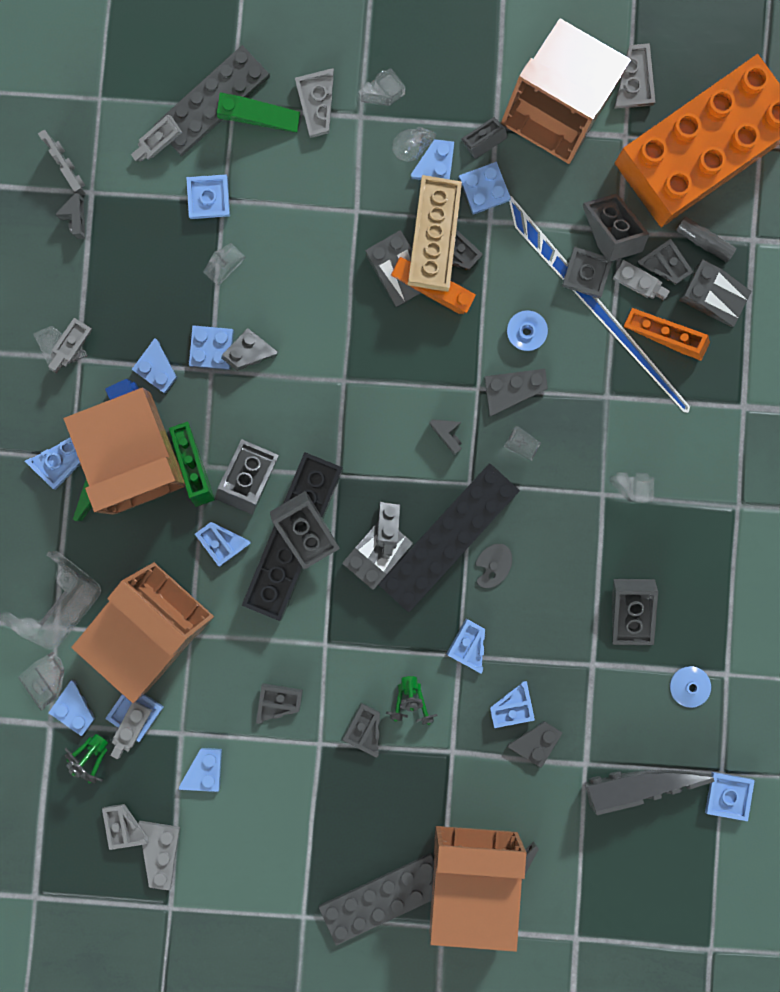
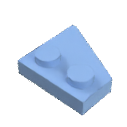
M434 139L411 173V179L421 180L422 175L450 180L454 142Z
M154 338L132 370L166 394L176 381L177 376L159 341Z
M210 522L195 533L219 567L251 544L249 540L213 522Z
M465 619L446 654L482 674L485 629Z
M71 680L49 711V714L80 736H83L95 720V717L88 708L84 696L79 692L76 681Z
M527 681L521 683L490 708L494 728L535 721Z
M201 748L181 782L179 790L219 792L222 749Z

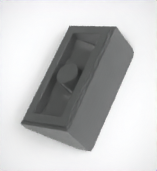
M493 117L461 138L472 157L477 159L507 138L505 127Z

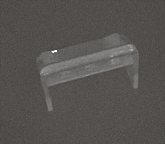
M49 551L46 555L62 567L56 576V582L64 590V593L40 623L29 617L19 620L10 612L0 613V620L18 635L49 650L56 649L63 643L101 594L100 585L58 551Z

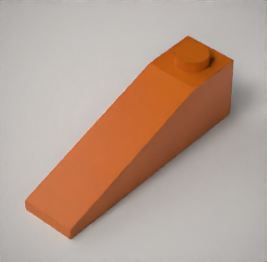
M399 257L391 273L392 277L408 285L410 261ZM450 281L448 292L410 286L458 314L467 313L476 294Z
M634 308L631 309L624 324V327L701 361L710 344L707 334Z

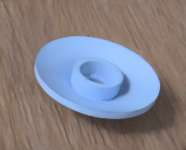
M529 310L515 314L507 326L509 341L514 347L523 351H532L539 348L545 342L548 334V327L544 318L540 314ZM529 329L530 335H524L523 330Z
M687 666L679 669L672 676L670 692L677 703L684 707L693 708L702 705L708 699L711 693V682L703 670ZM694 684L696 688L691 692L689 686Z

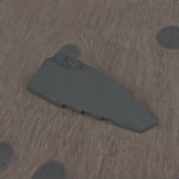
M664 769L642 770L622 774L620 771L612 772L609 774V777H592L589 779V782L584 784L590 807L596 815H601L644 804L643 799H661L662 793H680L682 787L685 786L686 789H693L715 781L711 775L705 773Z

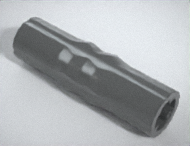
M686 216L675 230L691 240L695 245L702 247L705 251L712 253L726 263L737 249Z

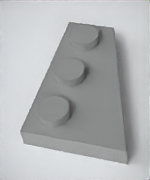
M650 43L630 45L626 57L631 60L621 77L614 109L653 106L656 103Z
M334 68L295 78L310 138L329 134Z
M45 129L39 132L38 135L50 148L48 151L56 163L60 165L59 168L73 191L81 196L85 195L86 193L83 189L85 184L79 175L75 176L72 171L75 167L69 158L65 159L62 153L65 150L59 141L55 142Z
M139 821V826L149 839V843L142 845L149 888L170 890L180 827Z

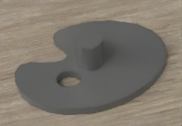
M493 544L479 555L476 560V566L484 567L486 571L477 579V584L483 588H492L500 584L507 577L512 566V553L506 545ZM491 572L495 573V577L493 579L489 578V574Z

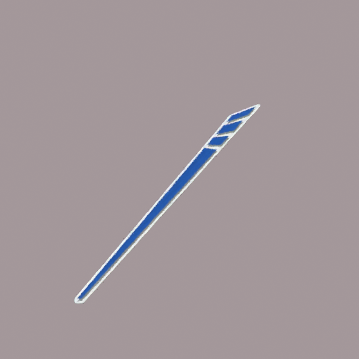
M510 196L511 200L509 203L515 228L564 280L568 262L514 198ZM572 290L683 412L688 413L690 406L603 303L596 297Z

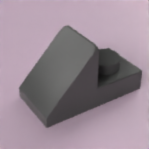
M75 193L56 213V216L60 220H70V233L77 239H85L84 199L79 193Z
M432 419L429 422L432 429L454 455L462 449L459 446L462 443L455 434L451 436L449 433L458 427L461 422Z

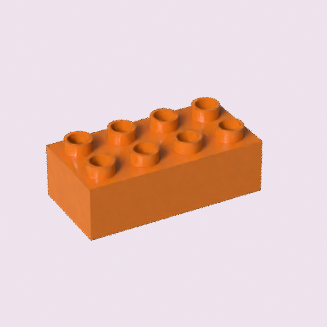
M756 54L622 149L614 164L661 228L780 145V83L759 54Z

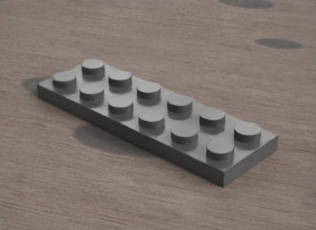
M241 45L157 121L154 126L167 115L172 116L182 133L170 145L182 157L223 120L217 118L220 92L247 98L270 75L249 51Z
M429 853L319 905L320 912L335 945L337 946L432 901L434 873L432 854Z

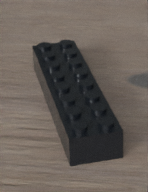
M304 452L284 503L306 491L324 519L344 470L343 467ZM275 525L242 606L281 621L303 567Z
M489 463L378 585L407 612H410L520 490Z

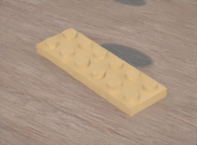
M422 175L408 277L409 286L449 291L461 181Z

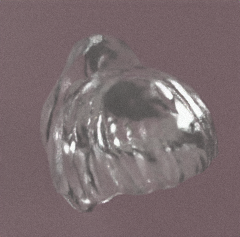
M420 126L417 129H407L400 132L393 139L392 151L396 158L407 163L415 161L432 144L436 134Z

